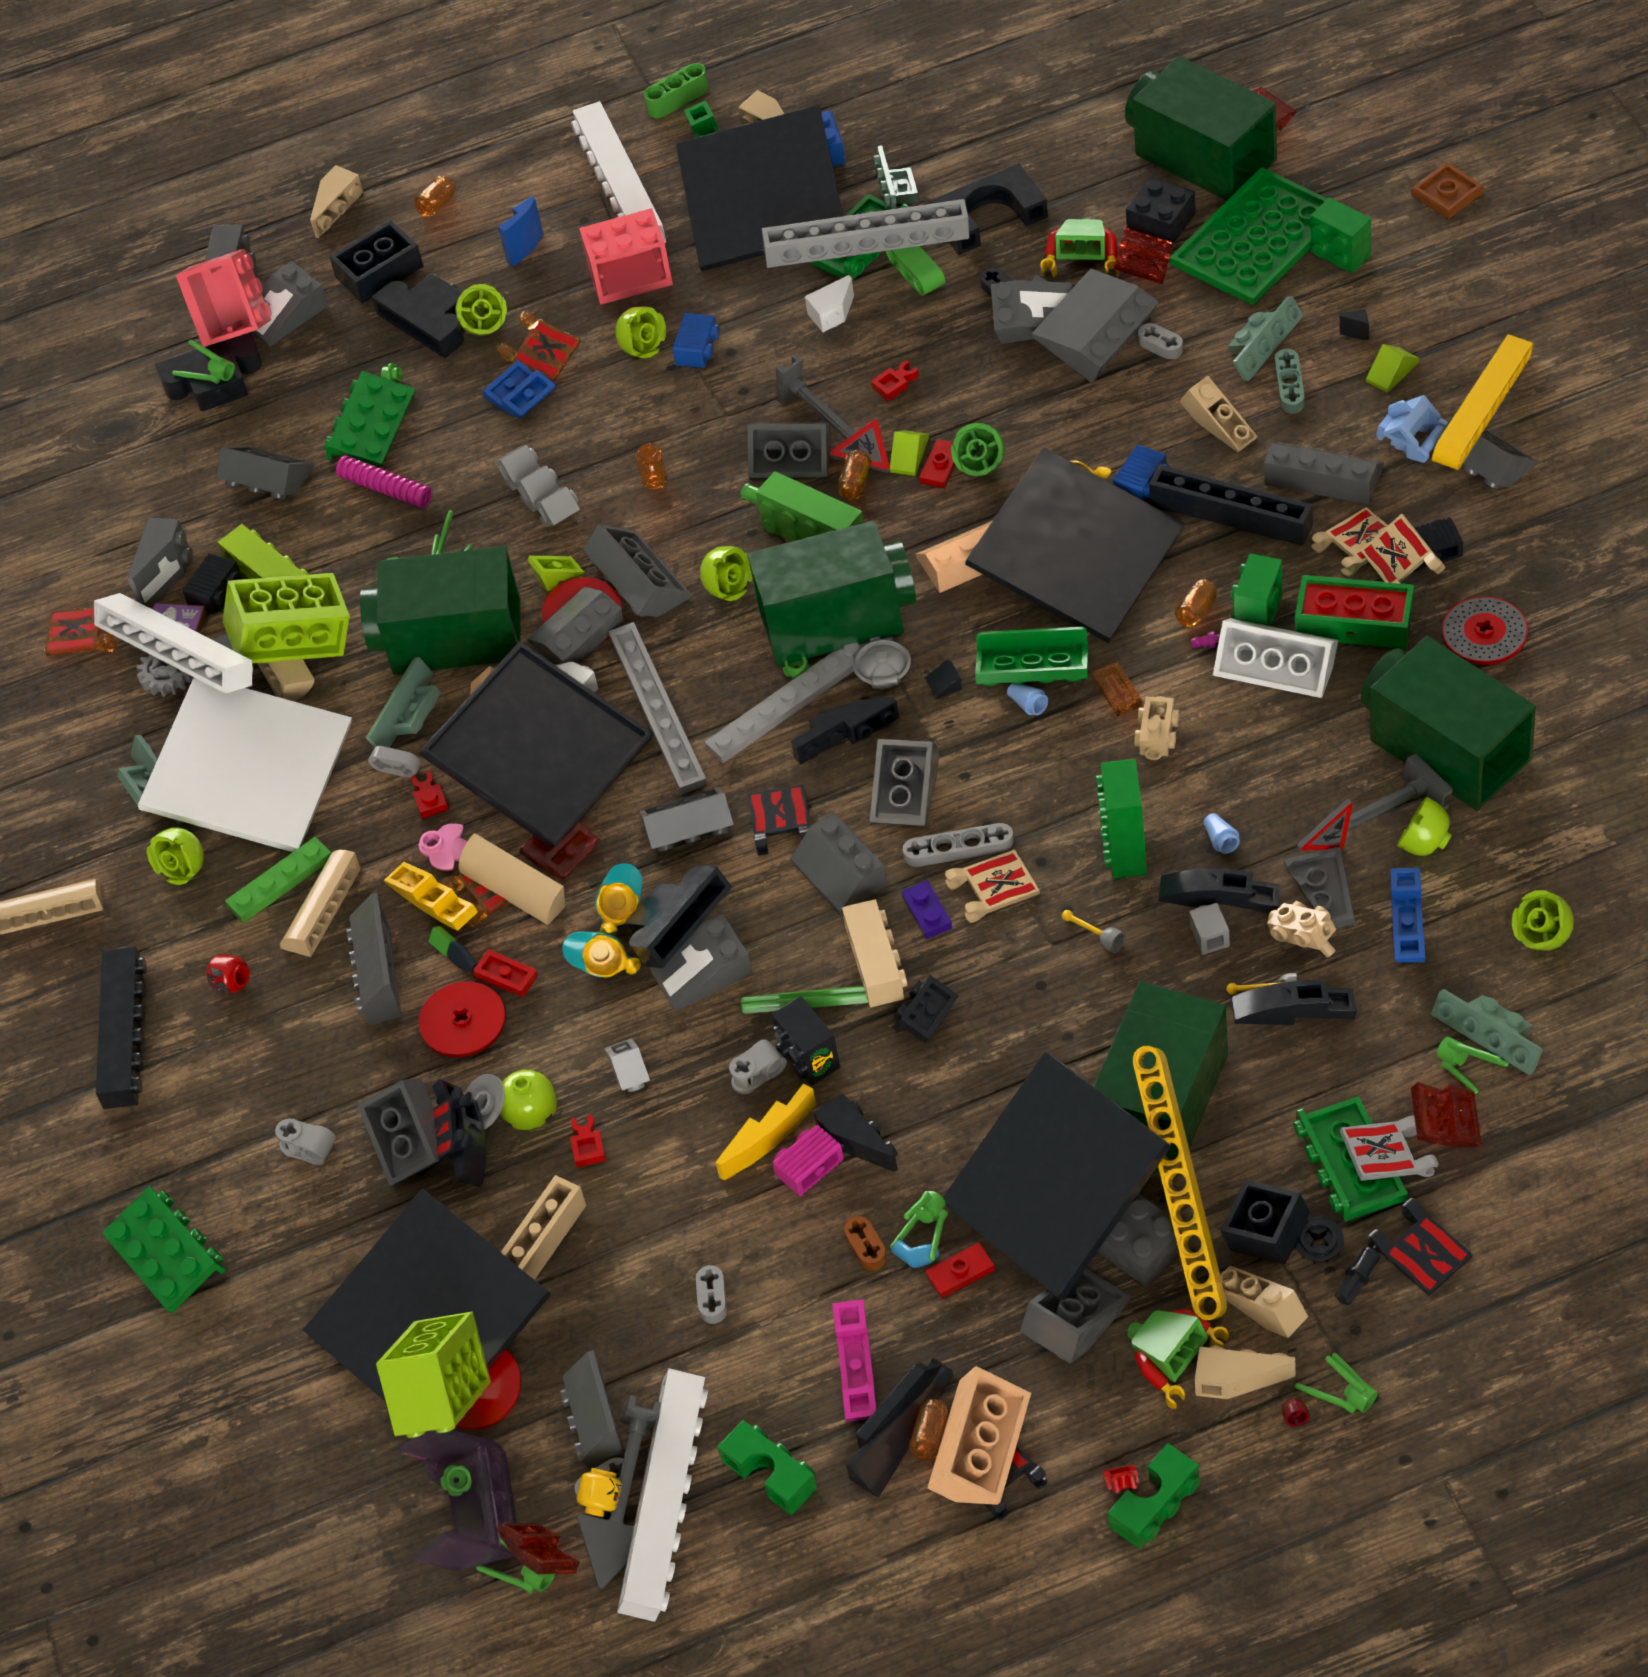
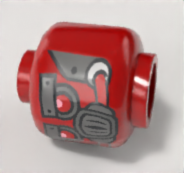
M228 954L216 955L210 961L206 972L208 983L213 989L229 993L239 992L248 983L250 978V971L246 961L241 957Z

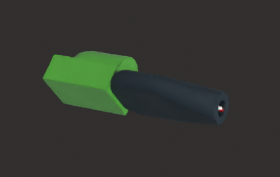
M441 926L434 927L428 942L444 956L447 955L448 959L458 968L474 973L473 970L478 963L468 949Z

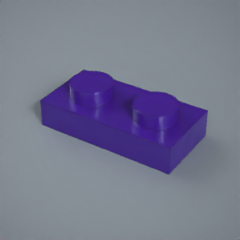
M928 880L901 891L902 898L925 939L952 929L951 920Z

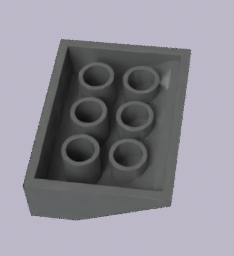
M1090 269L1035 329L1031 337L1093 383L1138 333L1139 328L1151 318L1159 301L1137 285Z

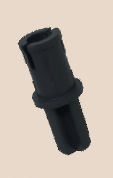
M1364 1247L1354 1265L1347 1268V1276L1335 1293V1297L1341 1304L1350 1305L1362 1286H1366L1369 1283L1368 1277L1381 1258L1374 1249Z

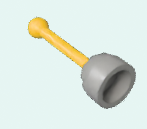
M1065 910L1062 913L1064 921H1072L1099 935L1101 944L1106 950L1117 953L1122 948L1126 938L1123 931L1112 927L1102 931L1073 916L1070 910Z
M1297 972L1284 974L1277 983L1298 981ZM1230 983L1227 985L1226 990L1230 995H1234L1238 991H1249L1277 983L1238 986L1235 983Z

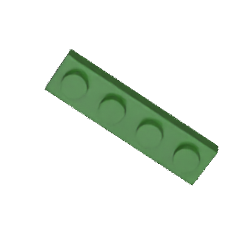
M316 837L312 838L226 899L227 907L242 923H245L325 866L332 853Z

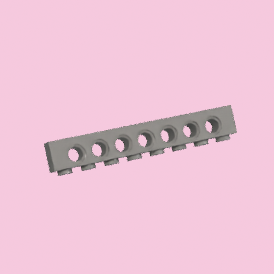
M961 199L762 228L767 268L969 239V221L965 200Z

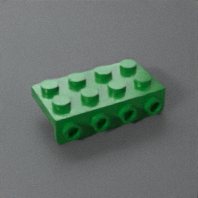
M867 194L845 216L890 209H885L884 201ZM903 204L900 208H906L910 206L907 204ZM881 252L812 261L809 263L841 279L849 275L853 280Z
M362 371L358 380L354 379L349 392L351 396L349 399H344L341 407L342 415L341 417H336L332 428L334 433L332 436H327L323 450L327 451L326 460L329 461L333 460L334 455L340 457L347 455L382 469L415 395V388Z
M1085 627L979 632L976 636V684L994 686L998 683L1011 682L1012 684L1019 685L1029 681L1050 683L1054 680L1076 682L1088 679V638Z
M1359 1096L1305 1114L1303 1108L1296 1110V1121H1293L1297 1137L1299 1139L1303 1138L1306 1143L1305 1152L1309 1162H1315L1318 1168L1317 1177L1323 1188L1327 1187L1330 1192L1329 1201L1335 1213L1339 1212L1344 1222L1408 1200V1193L1399 1176L1363 1181L1358 1176L1341 1136L1340 1129L1341 1127L1373 1124Z
M149 1186L102 1234L164 1308L173 1313L215 1271L223 1274L226 1268L221 1264L224 1260L221 1254L213 1247L208 1248L204 1244L207 1238L197 1228L192 1230L188 1225L191 1222L190 1218L179 1208L177 1210L173 1208L172 1205L175 1201L164 1190L157 1192Z

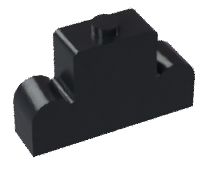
M435 274L427 276L410 291L406 283L393 281L372 296L377 315L443 358L454 352L464 341L462 329L455 311L457 300L463 292L454 284L447 283Z
M249 332L205 347L219 357L235 364L234 374L228 381L220 379L219 383L216 384L209 380L187 378L172 374L175 370L211 375L210 371H208V363L211 358L197 349L154 364L166 396L169 399L181 400L187 397L190 392H193L200 411H206L247 396L248 391L241 373L253 374L257 372L262 366V360L253 335Z
M699 865L689 870L682 878L680 885L658 884L625 922L634 933L629 940V945L645 966L664 968L732 888L731 884L717 866Z

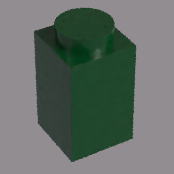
M1178 56L1161 73L1155 70L1145 73L1136 82L1129 94L1125 106V120L1129 126L1134 128L1135 154L1226 201L1261 167L1267 169L1277 160L1276 103L1181 56Z
M875 520L747 553L760 616L777 666L784 665L786 661L792 663L802 660L804 656L807 659L844 649L845 645L870 642L869 639L880 637V639L903 634L904 629L900 608L917 603L911 569L901 540L883 544Z
M507 546L377 561V586L362 588L360 592L361 623L367 649L370 653L386 651L393 675L404 674L414 657H420L430 670L499 663L521 641V598Z
M1428 636L1408 653L1402 649H1394L1388 652L1374 666L1364 683L1361 692V704L1370 710V741L1405 764L1407 757L1417 754L1453 789L1451 793L1453 796L1476 811L1487 803L1533 759L1536 705Z
M1139 981L1094 1087L1148 1127L1133 1066V1056L1136 1050L1143 1046H1151L1162 1050L1167 1058L1190 1149L1228 1057L1226 1005ZM1152 1052L1147 1053L1143 1059L1144 1066L1147 1069L1153 1068L1156 1063V1057ZM1157 1082L1151 1088V1095L1155 1100L1161 1098L1164 1089L1162 1084ZM1163 1113L1158 1120L1162 1130L1168 1129L1171 1124L1170 1115L1167 1113ZM1174 1143L1171 1144V1148L1166 1153L1167 1158L1171 1161L1175 1160L1179 1154V1149ZM1157 1166V1168L1154 1170L1153 1173H1156L1157 1171H1159L1158 1166Z

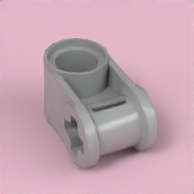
M768 1040L758 1041L752 1048L730 1062L729 1070L732 1075V1088L739 1094L752 1093L771 1078L778 1076L786 1066V1059Z
M290 1118L279 1122L275 1129L276 1137L280 1141V1150L284 1155L301 1159L314 1165H322L325 1162L336 1140L335 1134L323 1126H315Z

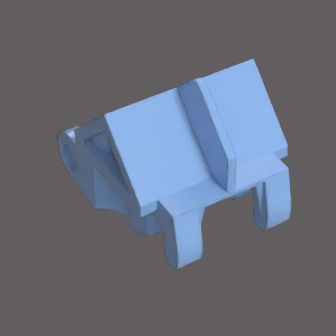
M1422 395L1407 402L1402 400L1389 405L1388 414L1380 423L1376 435L1379 440H1382L1385 436L1391 439V445L1395 446L1398 450L1404 451L1406 458L1424 463L1429 458V452L1436 445L1448 422L1440 418V413L1426 396ZM1427 430L1432 431L1419 447V442L1414 437L1418 431L1426 433Z

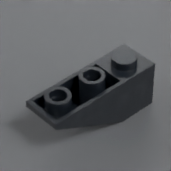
M842 1093L813 1112L816 1125H819L828 1135H831L833 1139L840 1143L842 1152L893 1172L898 1170L896 1162L898 1153L890 1141L885 1142L880 1137V1131L873 1121L867 1122L856 1101L850 1102Z

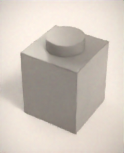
M1217 903L1208 906L1203 905L1189 911L1190 929L1202 955L1230 947L1229 929Z

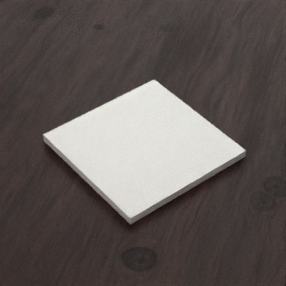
M194 677L138 803V808L146 812L294 852L304 842L352 724V717L247 688L225 694Z

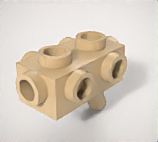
M1146 696L1144 708L1139 707L1138 724H1141V730L1135 731V747L1140 748V755H1145L1150 760H1158L1162 756H1168L1169 749H1175L1176 732H1172V727H1178L1179 710L1174 709V698Z
M1295 901L1292 905L1283 903L1280 908L1270 912L1267 925L1275 940L1296 944L1301 947L1318 949L1326 957H1330L1335 952V949L1327 940L1336 931V928L1330 918V913L1325 908L1317 906L1313 910L1307 908L1301 902Z

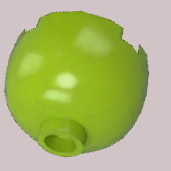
M477 284L463 291L457 300L455 311L457 320L464 330L470 334L482 336L489 335L499 329L505 321L507 307L505 299L494 287L486 284Z
M646 306L632 307L622 313L617 320L615 337L625 353L638 358H651L659 352L660 349L656 348L660 345V341L665 340L666 324L663 316L657 313L655 309Z
M733 546L717 547L707 553L700 567V579L709 594L723 600L733 601L746 593L747 590H743V588L747 585V581H752L747 553Z
M1426 797L1411 818V822L1401 835L1397 846L1418 856L1432 854L1438 847L1443 850L1452 834L1447 832L1450 819L1446 810L1434 800Z
M178 827L169 828L158 833L150 840L151 845L147 847L146 851L148 861L158 875L162 872L165 876L170 877L165 881L175 885L186 884L202 868L204 860L203 847L198 838L186 829Z
M1535 890L1526 894L1521 899L1523 902L1519 908L1514 909L1512 914L1514 936L1528 948L1551 951L1563 945L1573 931L1574 917L1571 907L1563 898L1546 890Z
M522 1069L511 1073L504 1079L502 1083L504 1085L505 1099L500 1114L505 1122L507 1121L512 1124L513 1128L518 1130L535 1129L546 1123L545 1119L551 1113L554 1115L557 1108V1098L553 1085L544 1074L534 1070Z

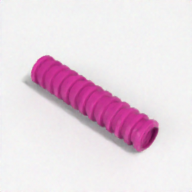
M347 455L341 457L337 463L336 474L340 478L361 486L364 485L366 488L384 493L387 496L397 498L421 509L425 508L431 501L432 489L429 486H424L400 475L397 476L395 473H390L387 470L384 471L381 468Z

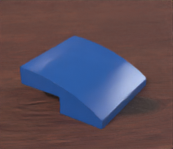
M533 196L512 208L514 216L498 226L507 263L512 267L526 258L544 235L536 200Z
M517 360L483 390V397L501 410L521 419L552 392L556 385L540 371L532 372Z

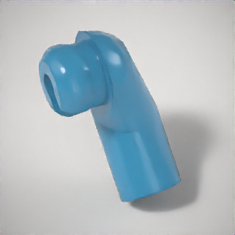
M899 1240L892 1248L893 1254L913 1268L933 1263L929 1260L932 1244L911 1248ZM937 1250L935 1260L939 1257V1250Z

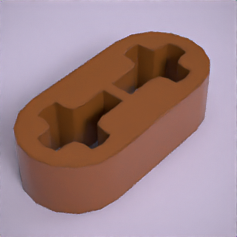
M862 1216L850 1218L844 1225V1233L854 1255L864 1269L869 1271L881 1269L887 1260L884 1244L866 1218ZM858 1228L860 1231H863L864 1239L861 1240L859 1235L854 1233L853 1230ZM870 1247L872 1252L877 1254L878 1257L872 1259L871 1256L867 1255L866 1249Z

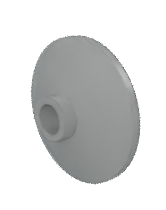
M483 1074L471 1082L464 1093L471 1092L472 1099L477 1101L483 1119L484 1130L491 1126L498 1118L505 1099L504 1085L500 1078L493 1074Z

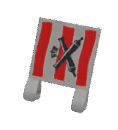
M1409 1116L1395 1122L1341 1127V1136L1361 1181L1415 1174L1423 1177L1434 1175L1435 1170L1433 1167H1438L1439 1165L1437 1158L1434 1155H1427L1414 1161L1404 1136L1410 1138L1417 1135L1416 1128L1421 1127V1122L1417 1116Z

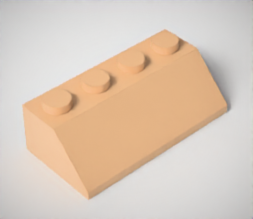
M992 521L916 553V558L939 593L982 575L965 565V562Z
M977 1366L961 1378L927 1489L954 1502L998 1505L1002 1498L1031 1393Z

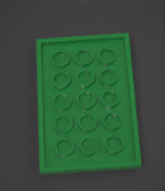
M1261 167L1170 256V265L1254 306L1311 248L1310 215L1328 198Z

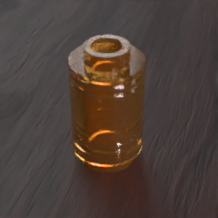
M447 176L436 177L415 198L414 203L418 213L423 216L432 217L454 195L455 184Z
M651 443L642 445L636 453L641 483L647 489H659L667 482L662 451Z
M862 450L851 451L847 453L837 487L839 494L846 499H858L864 492L872 459Z
M1204 579L1192 584L1175 609V616L1181 625L1186 627H1196L1199 625L1217 597V590L1214 584Z
M928 1399L920 1406L909 1443V1449L918 1459L931 1460L937 1457L950 1414L948 1405L940 1400Z

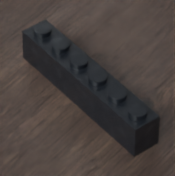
M1162 465L1158 466L1149 483L1150 505L1302 546L1313 527V505Z
M136 946L102 951L96 1095L103 1109L138 1105V1093H142V1080L139 1076V1069H143V1056L140 1052V1045L144 1044L141 1021L145 1020L142 997L146 996V987L142 977L147 972L145 958L140 957Z

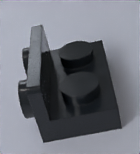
M931 975L924 983L920 980L917 981L909 992V995L913 998L909 1004L903 1002L894 1014V1017L898 1020L892 1027L897 1031L902 1026L924 1043L931 1038L959 996Z

